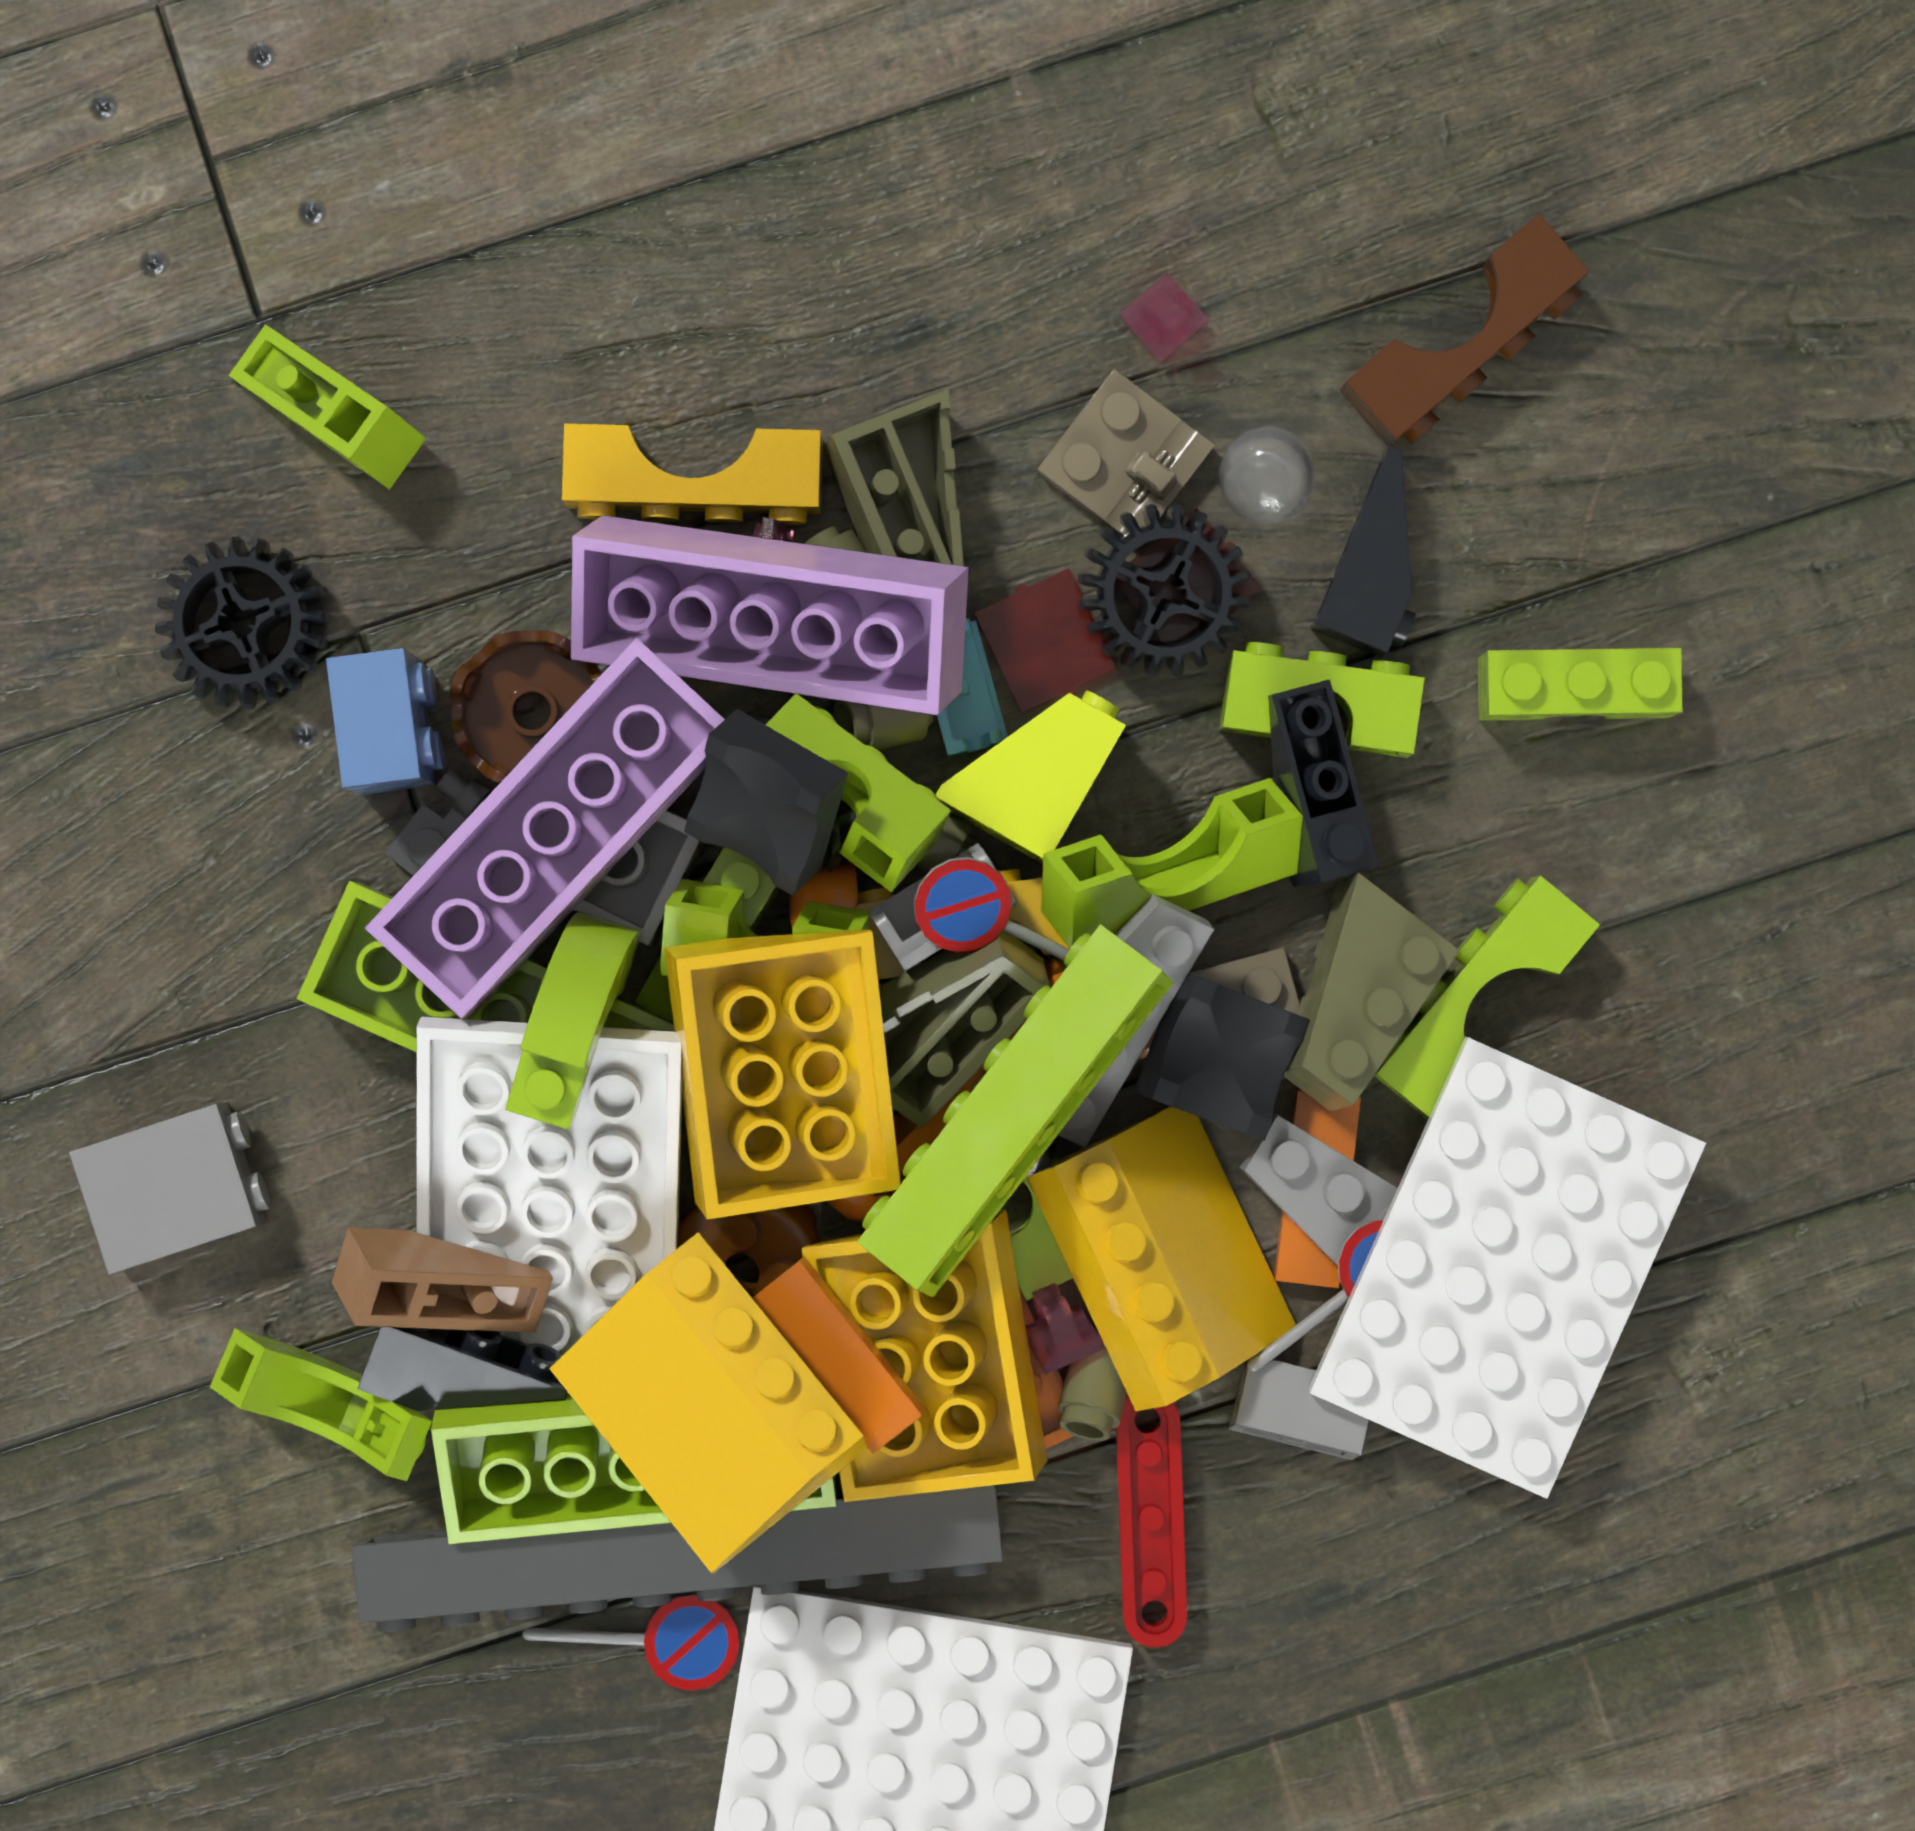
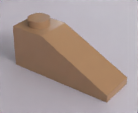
M348 1227L331 1283L355 1326L536 1332L553 1277L549 1271L410 1230Z

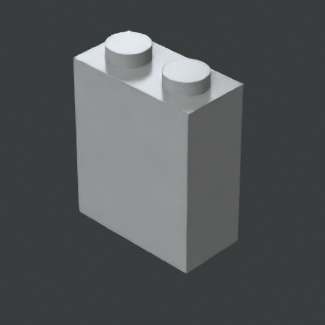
M228 1102L201 1108L69 1152L109 1275L267 1223L264 1210L271 1208L269 1193L262 1175L259 1172L251 1174L244 1149L251 1147L249 1131L242 1114L239 1111L232 1113Z

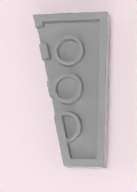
M1153 894L1115 934L1160 968L1174 984L1058 1134L1059 1136L1083 1147L1087 1146L1214 931L1208 920ZM983 1076L971 1087L972 1091L983 1078Z
M1274 1113L1265 1141L1256 1139L1239 1167L1295 1225L1300 1227L1337 1267V1260L1344 1241L1357 1227L1371 1220L1384 1219L1398 1189Z

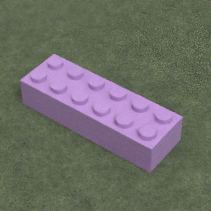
M601 516L574 534L572 538L571 659L611 665L637 637L677 676L939 715L962 692L969 567Z
M636 637L375 916L365 929L461 1019H472L706 768V754L704 750L708 734L725 719Z

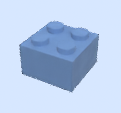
M404 648L326 658L342 788L365 795L437 785L436 770L445 769V752L440 731L433 732L429 722L428 707L437 706V688L432 668L425 669L422 660Z

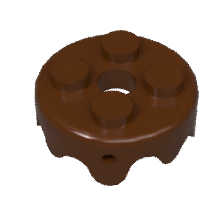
M531 630L500 634L492 638L469 661L462 664L453 677L450 697L454 739L467 759L484 776L500 784L602 675V672L596 663L572 660L571 640L558 633L547 630ZM529 694L544 696L551 708V714L547 723L535 730L522 728L517 722L515 715L518 702Z
M695 1205L680 1221L678 1230V1248L699 1232L751 1298L803 1258L801 1249L803 1246L820 1242L816 1230V1216L805 1205L714 1219H706L699 1207ZM744 1254L756 1262L760 1272L757 1283H746L735 1275L732 1269L733 1255Z

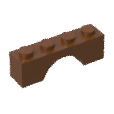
M1539 213L1492 253L1482 268L1489 289V310L1482 330L1474 338L1461 346L1443 351L1420 350L1394 339L1344 383L1340 392L1388 447L1393 446L1402 437L1410 445L1416 442L1440 420L1433 412L1437 406L1450 395L1458 403L1462 402L1488 378L1481 370L1483 366L1498 353L1506 362L1509 361L1536 337L1528 328L1545 312H1548L1556 320L1584 295L1577 285L1589 272L1588 268Z

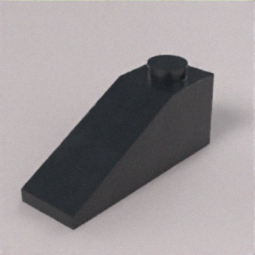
M1389 446L1382 455L1311 630L1379 658L1388 653L1391 645L1402 648L1416 613L1406 609L1412 595L1402 450Z

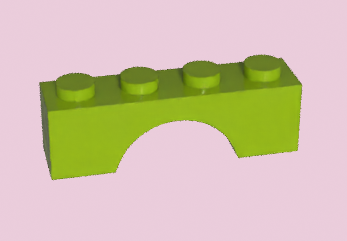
M1268 778L1214 796L1210 807L1199 824L1181 841L1159 853L1145 857L1122 856L1112 849L1102 835L1044 853L1041 912L1067 946L1071 948L1083 934L1089 933L1092 935L1100 924L1115 935L1153 894L1190 911L1297 874L1303 815L1272 779Z
M1541 875L1530 878L1526 884L1517 878L1506 889L1493 907L1501 915L1486 933L1477 927L1459 946L1458 949L1460 951L1455 957L1460 962L1459 966L1445 983L1439 980L1419 1009L1420 1013L1404 1031L1374 1075V1077L1426 1120L1431 1115L1464 1041L1466 1014L1478 991L1497 975L1513 969H1530L1548 975L1560 974L1600 926L1598 922Z

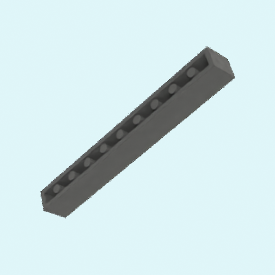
M996 1485L844 1502L843 1491L836 1492V1507L790 1511L713 1575L672 1523L458 1544L448 1543L447 1530L445 1529L362 1537L352 1546L359 1624L377 1622L378 1632L412 1629L416 1627V1618L441 1616V1625L443 1626L471 1624L480 1621L479 1612L505 1610V1619H528L544 1615L543 1606L569 1604V1613H591L607 1609V1600L631 1597L634 1607H653L671 1603L672 1593L696 1591L698 1601H716L735 1597V1587L760 1585L761 1594L778 1595L798 1591V1581L824 1579L825 1588L828 1589L849 1588L862 1585V1575L888 1573L889 1582H912L926 1579V1569L952 1567L953 1576H974L991 1572L990 1563L1003 1562Z

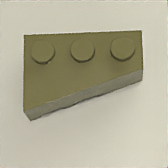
M949 389L833 433L822 451L866 553L964 567L960 513L956 503L954 479L956 464L954 448L952 449Z
M1360 873L1335 883L1330 902L1333 904L1323 938L1318 940L1313 959H1316L1310 983L1306 995L1301 998L1297 1015L1310 1019L1302 1042L1295 1050L1283 1075L1329 1111L1355 1104L1460 951Z
M1001 931L994 941L977 950L964 952L944 950L880 986L879 993L892 1107L920 1128H923L978 1071L993 1048L1003 1039L1009 1038L1026 1020L1024 1011L1032 997L1042 987L1050 986L1043 958L1016 937Z

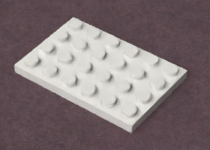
M421 1017L417 1025L416 1232L549 1271L553 1280L536 1332H499L504 1336L526 1344L540 1343L556 1349L563 1356L647 1272L678 1249L682 1122L681 1040L678 1033L673 1031L603 1027L573 1126L567 1130L505 1110L523 1051L520 1047L528 1023Z
M1465 1036L1308 1388L1309 1393L1547 1499L1706 1143Z
M760 1585L753 1586L714 1831H1104L1133 1646L1130 1643L803 1590L786 1594L763 1595L761 1594Z

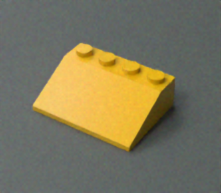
M856 930L740 937L664 947L674 1031L678 1033L682 1045V1098L694 1198L696 1205L706 1219L897 1190L901 1183L873 931Z
M1168 1106L1026 1177L1135 1411L1163 1407L1222 1377L1267 1348L1296 1326L1198 1116Z
M1001 1209L934 1297L917 1291L857 1243L862 1234L803 1246L801 1248L803 1257L805 1256L927 1410L923 1416L874 1454L869 1449H866L839 1471L844 1502L1034 1481L1048 1460L1006 1209Z
M699 1232L647 1272L549 1368L712 1575L868 1449L863 1434Z

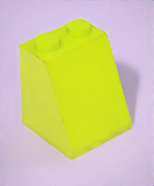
M1087 690L1082 699L1068 693L943 783L936 796L952 813L971 822L979 829L1043 865V854L1056 849L1126 726L1115 719L1120 709L1104 698Z

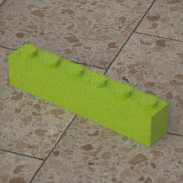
M1101 924L1092 935L1085 933L1072 945L1064 959V965L1067 968L1052 988L1046 985L1032 997L1024 1011V1017L1027 1019L1012 1040L1005 1038L993 1048L985 1060L983 1069L987 1072L971 1093L966 1090L954 1099L944 1114L943 1122L947 1124L931 1145L925 1143L911 1155L903 1169V1175L906 1178L891 1198L888 1196L880 1198L865 1216L862 1226L866 1230L857 1243L917 1291L931 1297L935 1296L1174 984L1160 968Z

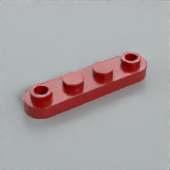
M1127 1394L1119 1426L1116 1427L1122 1617L1127 1632L1136 1642L1147 1647L1158 1648L1167 1646L1177 1640L1187 1623L1181 1423L1179 1411L1173 1402L1167 1406L1152 1408L1159 1414V1423L1154 1429L1150 1431L1139 1429L1135 1424V1417L1139 1411H1135ZM1150 1601L1163 1603L1166 1607L1165 1616L1158 1622L1145 1620L1142 1616V1609L1146 1603Z

